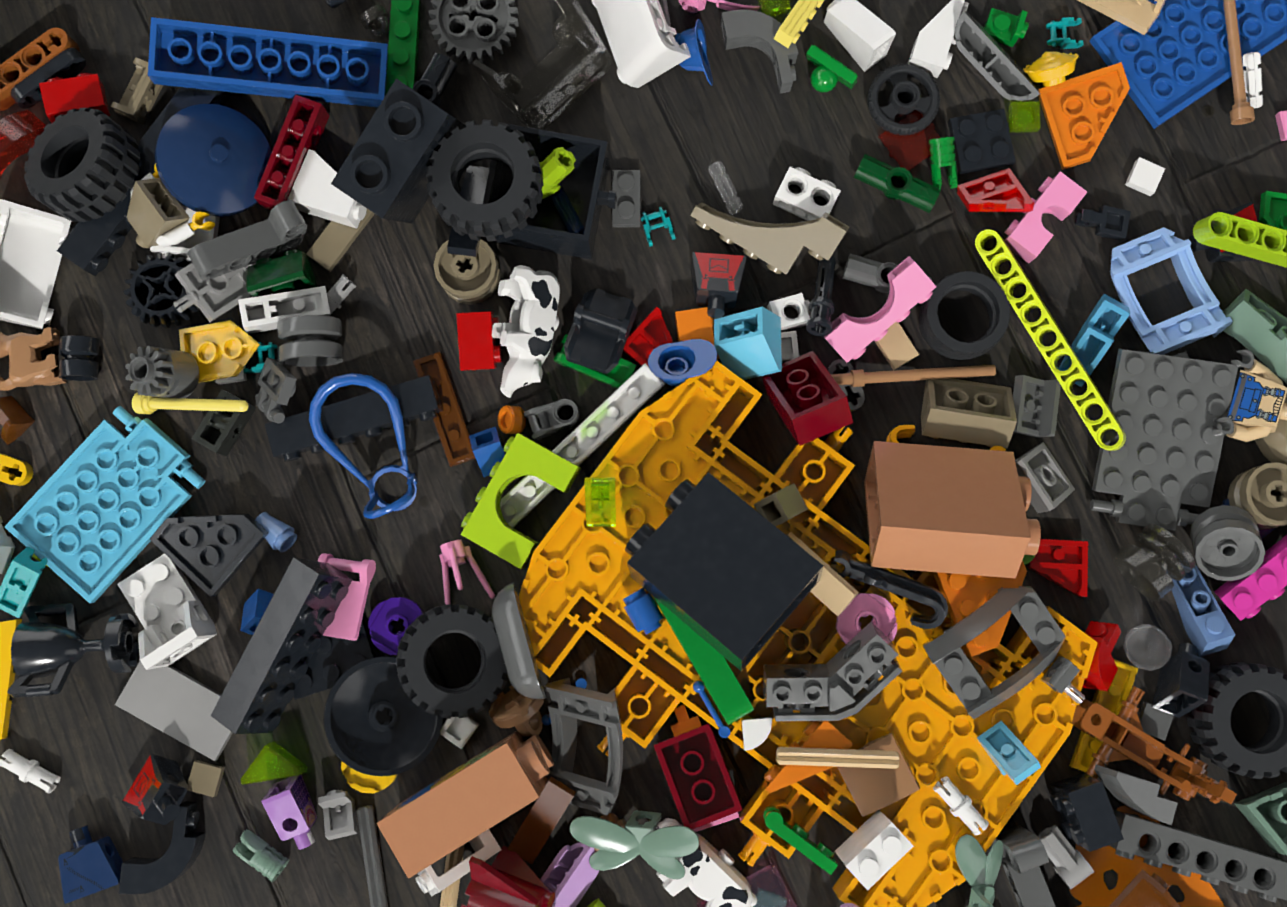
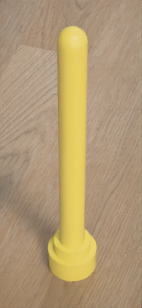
M138 392L132 398V407L137 414H152L158 409L245 412L249 408L245 400L158 398L138 395Z

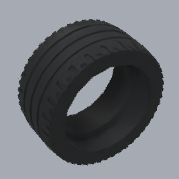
M973 271L957 272L944 277L935 284L936 288L932 290L933 294L921 304L919 327L924 340L936 353L954 360L976 358L992 349L1004 336L1010 319L1009 301L1001 286L993 281L992 278ZM955 290L968 291L979 297L987 307L990 317L989 328L986 334L978 341L970 343L957 341L947 335L941 327L937 315L938 305L949 292Z

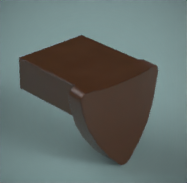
M12 396L0 397V424L3 426L1 438L9 445L35 422Z

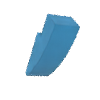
M1106 294L1102 295L1071 345L1089 376L1114 342V336L1130 315L1128 306ZM1064 357L1058 368L1060 371L1068 370L1071 367V357ZM1079 380L1075 382V384L1079 385L1080 387H1082L1085 383L1084 380Z

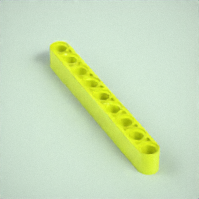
M981 231L975 239L977 251L998 285L1004 290L1011 306L1096 443L1108 451L1120 449L1126 441L1124 430L1008 245L996 231ZM990 238H996V247L993 250L985 251V242ZM1010 261L1012 264L1011 270L1006 274H999L998 268L1000 264ZM1018 285H1026L1025 295L1021 298H1014V288ZM1034 308L1041 309L1040 319L1036 322H1029L1027 318L1029 311ZM1048 332H1055L1057 336L1056 342L1051 346H1044L1042 343L1043 336ZM1063 356H1070L1072 360L1071 367L1068 370L1060 371L1057 367L1058 360ZM1084 380L1087 383V390L1083 395L1076 396L1072 391V386L1076 381ZM1093 405H1100L1103 409L1102 417L1095 421L1090 420L1087 415L1088 409ZM1110 429L1116 430L1119 435L1118 442L1112 446L1106 445L1103 441L1104 433Z

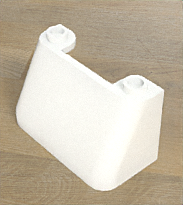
M591 0L597 8L618 68L617 75L622 83L639 88L691 57L687 44L679 45L674 38V35L677 34L676 30L667 25L659 0Z
M0 199L1 321L42 329L43 324L50 326L54 309L48 308L62 257V254L57 252V250L73 230L70 227L71 221L61 216Z

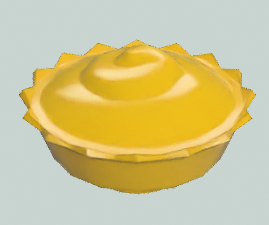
M1054 51L1045 52L1031 65H1026V68H1023V70L1028 74L1032 82H1042L1044 87L1054 86L1066 81L1065 76L1075 70L1076 59L1079 56L1077 53L1073 55L1072 53L1067 54Z

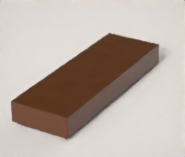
M550 777L540 797L536 800L507 849L516 852L522 859L533 864L576 792Z

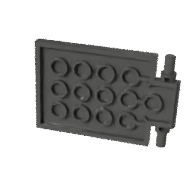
M1118 349L1108 406L1124 430L1126 441L1120 449L1115 451H1108L1100 447L1092 490L1118 494L1120 497L1119 500L1112 499L1110 502L1092 499L1090 510L1109 513L1110 516L1115 517L1117 523L1173 531L1176 530L1177 525H1192L1199 514L1189 513L1187 509H1180L1182 503L1210 507L1224 435L1214 436L1212 434L1214 430H1222L1221 424L1213 421L1227 416L1238 367L1226 363ZM1114 429L1107 430L1103 435V441L1108 446L1115 445L1119 440L1118 432Z

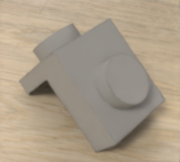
M333 790L328 792L326 796L318 798V804L323 808L325 837L328 840L357 834L355 800L348 792Z

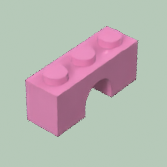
M1059 172L1053 179L1049 176L1038 188L1041 194L1037 200L1031 198L1034 202L1033 211L1023 212L1025 215L1020 221L1015 219L1004 232L1008 235L1004 241L1009 249L1028 264L1040 254L1054 236L1044 228L1041 221L1042 214L1049 213L1063 221L1072 213L1087 193L1086 190L1062 172Z

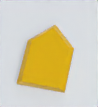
M230 320L179 329L181 351L190 353L197 361L199 367L198 383L237 377L260 345V343Z

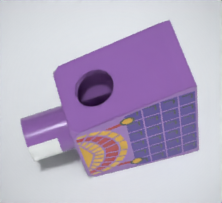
M301 772L274 783L261 802L279 838L285 841L293 837L299 850L312 845L315 839L310 829L317 815Z

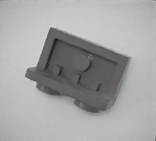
M1026 375L1015 376L1013 401L1017 424L1013 433L1034 438L1055 436L1061 389L1058 380H1041Z

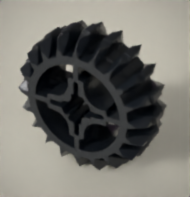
M160 252L157 253L156 259L152 255H147V263L141 260L137 261L138 270L129 269L133 278L125 279V283L130 285V288L123 292L126 296L130 297L126 304L129 307H133L131 310L132 314L136 317L140 316V321L145 324L150 322V325L155 328L159 327L160 324L164 328H170L171 322L176 326H181V317L191 320L188 312L190 310L193 312L198 311L194 304L181 313L177 311L181 305L176 308L173 305L166 310L159 311L161 308L164 309L167 304L173 303L187 295L184 287L182 294H179L178 287L180 282L175 274L189 264H187L188 262L183 257H179L174 261V255L171 253L165 259H162ZM164 271L161 276L157 278H152L156 274ZM156 285L162 288L165 287L172 295L163 294L160 289L156 288ZM148 286L149 294L148 297L145 298V290Z

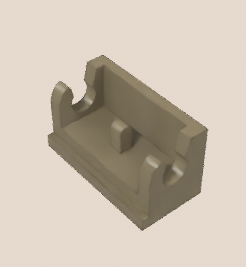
M135 58L133 63L136 64V70L120 102H113L111 107L114 108L117 114L144 125L163 85L154 84L149 78L148 62Z

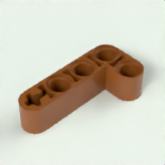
M51 28L0 64V111H4L16 103L10 95L15 85L65 49L76 48L79 51L78 44L63 29Z

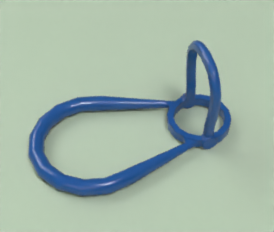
M349 373L333 377L319 387L310 403L309 423L314 438L326 452L369 488L370 500L363 511L365 518L374 519L392 511L405 509L412 504L416 497L418 481L415 474L409 471L403 415L397 397L386 384L370 375ZM353 384L366 386L379 393L389 408L402 465L384 466L376 471L371 479L367 480L324 432L321 422L322 405L328 395L339 387ZM399 472L407 477L408 490L397 501L391 504L386 503L380 499L375 490L376 481L384 473ZM376 504L379 507H381L380 509L372 511Z

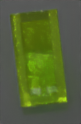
M585 478L586 527H616L615 478Z
M273 741L263 747L240 779L241 785L298 776L307 771V766Z

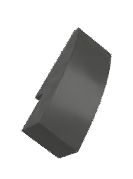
M1096 764L1094 769L1096 774L1111 794L1121 803L1137 813L1172 826L1178 803L1158 796L1159 784Z

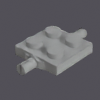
M193 263L189 264L175 274L187 294L173 302L175 308L181 305L177 309L181 313L194 304L200 308L208 321L212 322L237 306L239 299L252 296L248 293L246 287L247 268L256 263L210 280H202Z

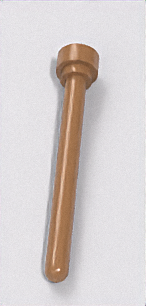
M1223 0L1235 102L1230 111V122L1232 125H1243L1254 121L1255 113L1254 107L1250 106V102H1247L1236 2L1235 0Z

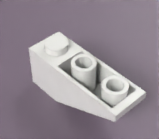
M951 0L919 32L910 54L909 65L921 67L926 70V73L928 72L935 78L939 77L943 69H948L953 56L949 49L951 44H956V23L961 14L967 11L969 3L964 2L965 0Z

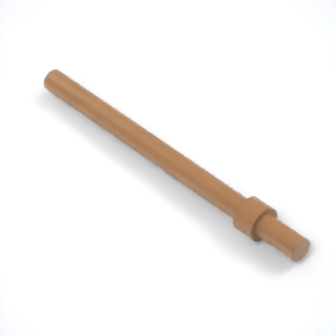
M995 365L877 372L851 370L850 373L831 374V376L838 385L864 387L867 383L995 376L996 367Z

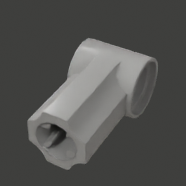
M1056 825L1048 827L1039 833L1038 837L1045 847L1048 858L1055 865L1053 868L1070 889L1094 873L1090 864L1077 849L1074 850Z

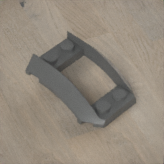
M1019 586V588L1001 587L993 597L970 615L945 630L944 634L923 644L930 660L936 665L966 708L967 713L973 719L1007 700L1040 675L1055 660L1066 638L1032 586ZM1011 610L1040 653L1011 677L990 689L961 647L980 635Z
M570 678L547 683L544 685V691L550 693L552 702L548 709L552 726L551 757L554 765L550 767V773L546 775V778L550 779V777H553L576 792L569 804L608 815L618 796L623 765L622 724L615 688L608 694L572 686ZM577 719L606 727L608 740L606 783L572 773L577 746Z

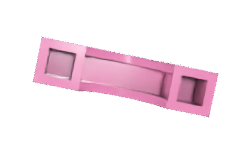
M910 256L887 274L890 286L889 296L884 306L878 312L863 318L851 317L842 313L832 322V332L824 336V338L846 363L851 359H858L866 351L865 347L873 340L878 341L883 338L893 323L903 321L910 314V309L917 303L925 302L933 294L932 290L936 288L935 284Z

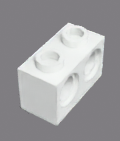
M789 167L774 198L773 205L807 221L821 218L825 212L830 214L841 190L836 189V185L828 180L822 179L820 181L811 177V174L805 169ZM796 184L801 188L802 192L794 194L789 191L788 186ZM821 196L825 198L827 205L819 206L814 202L813 198Z

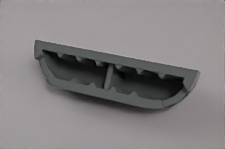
M964 11L957 20L955 27V40L960 52L1004 98L1013 101H1026L1040 95V90L1022 68L977 20Z
M513 582L502 588L494 599L492 617L507 674L514 689L524 697L544 699L546 698L516 585Z

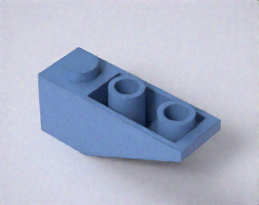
M1194 560L1167 567L1165 572L1185 631L1192 644L1197 647L1199 657L1227 649L1235 633Z

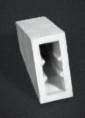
M834 0L827 7L824 20L825 25L864 72L887 55L896 35V32L857 0Z
M309 149L287 200H292L301 212L357 229L360 221L366 215L367 208L331 185L337 172L315 151Z

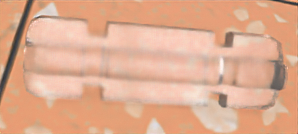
M717 161L711 164L708 171L712 179L715 178L714 183L723 202H727L725 206L729 214L733 215L743 209V204L740 198L736 197V189L729 175L725 174L726 169L723 163Z

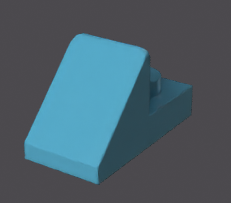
M1002 721L977 737L1002 775L1007 774L1016 785L1041 768L1039 761Z

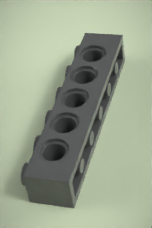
M1114 811L1124 840L1109 845L1116 849V855L1131 860L1134 859V855L1144 858V863L1158 868H1162L1163 864L1173 866V872L1188 877L1191 876V872L1201 875V880L1218 886L1220 881L1230 883V889L1244 894H1248L1249 889L1257 891V897L1276 903L1277 898L1287 900V861L1125 812ZM1147 834L1148 840L1146 845L1140 847L1139 840L1141 836ZM1175 843L1176 850L1169 856L1168 847ZM1203 851L1204 859L1201 863L1197 864V855ZM1232 860V868L1226 872L1225 866L1228 861ZM1260 869V877L1255 881L1254 874Z

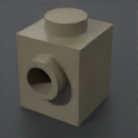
M795 483L754 504L758 513L774 526H778L808 510Z

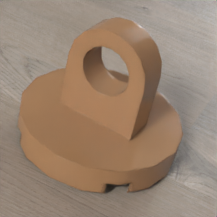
M512 685L509 687L511 690L506 694L503 692L497 695L498 698L491 704L489 710L494 724L500 728L515 726L521 736L525 738L532 737L535 734L539 735L542 730V717L539 709L544 703V699L524 697Z

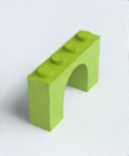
M517 433L515 437L511 436L503 450L506 454L501 463L497 461L489 475L492 479L487 488L482 487L475 499L478 504L473 513L468 512L461 524V527L464 529L460 535L514 566L524 569L527 567L539 543L512 528L504 519L501 511V498L505 488L519 477L535 476L562 492L568 493L581 467L524 435Z

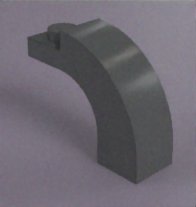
M754 10L722 12L720 26L725 50L739 47H754L763 51L773 63L779 94L790 92L793 81H796L794 64L797 60L798 49L794 43L787 48L774 40L782 24L773 17Z

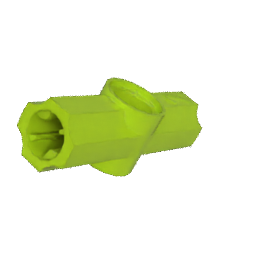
M563 147L556 148L544 161L539 162L544 183L542 199L556 193L560 189L559 183L574 169L576 159L572 152L565 150Z

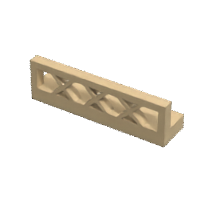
M1147 0L1077 1L1145 35L1159 16L1166 0H1154L1157 2L1156 5Z

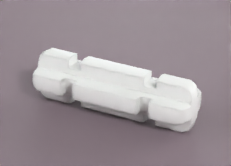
M1250 52L1243 55V67L1246 66V70H1243L1247 93L1246 98L1247 102H1250V106L1254 108H1259L1263 105V95H1260L1259 92L1262 91V70L1258 68V64H1261L1260 52Z

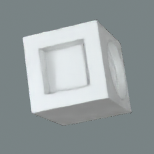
M802 293L770 301L767 306V310L781 317V332L806 326L811 316L809 311L810 302L809 300H804ZM787 307L795 308L798 312V317L795 319L786 317L784 309Z

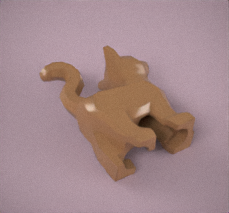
M48 327L39 335L21 332L10 336L4 335L0 331V358L9 355V378L4 380L0 377V390L9 391L16 387L52 386L67 383V380L59 378V369L54 371V368L57 367L59 356L49 354L45 360H42L41 351L60 344V331L56 328Z

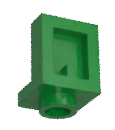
M991 8L984 29L997 43L1013 47L1019 38H1024L1027 32L1029 22H1026L1025 19L1028 11L1022 10L1019 16Z

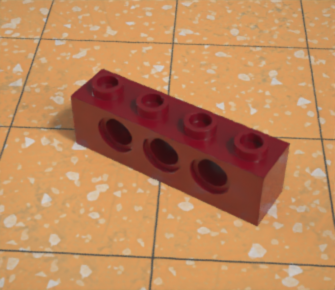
M295 94L254 196V199L263 208L272 210L277 204L287 201L308 150L316 151L330 116L321 103Z

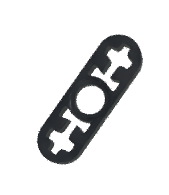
M76 48L65 49L15 85L10 95L20 108H30L43 100L39 83L47 82V80L57 77L63 79L73 78L85 68L86 60Z

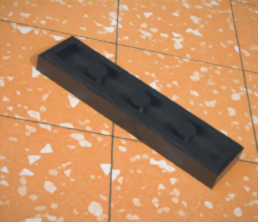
M469 166L467 168L460 193L465 200L475 204H483L490 168ZM452 227L447 245L448 254L477 257L480 241L470 239L468 234L462 236L455 232Z

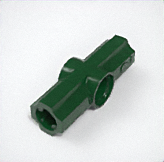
M866 154L853 177L883 191L884 195L889 199H900L928 213L932 210L941 189L913 177L906 168H894ZM891 180H900L903 188L894 187Z

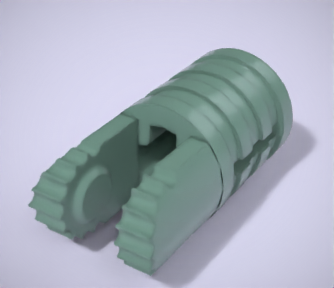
M244 830L240 837L242 842L235 845L233 852L251 867H254L255 870L261 872L264 877L269 878L271 882L275 881L287 866L289 859L280 852H277L275 848L271 847L250 830Z

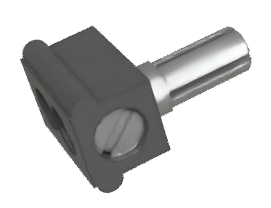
M1059 656L1041 680L1054 691L1061 694L1065 692L1078 704L1083 702L1081 699H1085V695L1071 684V681L1080 670L1070 660Z

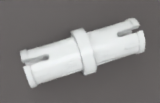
M8 749L2 754V757L6 759H0V766L18 775L19 780L24 783L29 781L47 793H51L57 787L53 783L60 782V776L39 766L40 762L32 759L30 761L12 749Z
M948 776L941 778L943 786L938 781L934 785L933 790L950 806V812L955 817L958 816L972 831L973 835L981 834V831L978 829L979 826L984 831L988 827L989 822L973 807L969 796L963 795L950 781Z

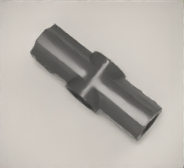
M850 254L842 278L874 287L880 293H889V283L883 282L881 273H890L898 265L893 262L881 263Z

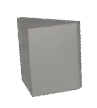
M1044 442L1015 460L1018 476L1029 477L1031 480L1032 494L1030 503L1037 513L1053 510L1075 490Z

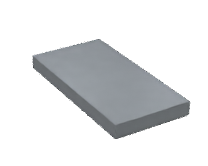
M139 661L115 703L119 708L214 761L218 760L233 732L211 717L222 694L170 665L146 670L141 661Z

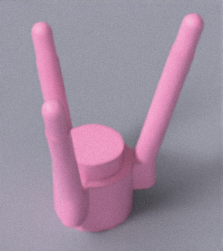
M462 540L450 541L440 546L442 554L439 557L442 564L446 605L451 604L449 568L452 567L458 590H462L463 584L458 566L466 563L464 558H467L491 599L495 598L491 586L472 556L470 546L464 547Z

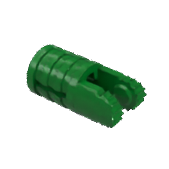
M954 137L929 140L930 159L932 162V186L941 189L942 185L940 167L947 166L950 188H957L958 186Z

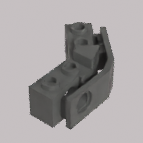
M870 622L826 664H763V694L766 707L773 708L775 721H839L857 714L902 672L896 659L899 654L892 641ZM793 710H800V713H793Z

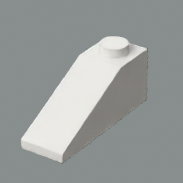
M325 286L238 300L243 328L247 334L277 329V322L288 317L331 315Z

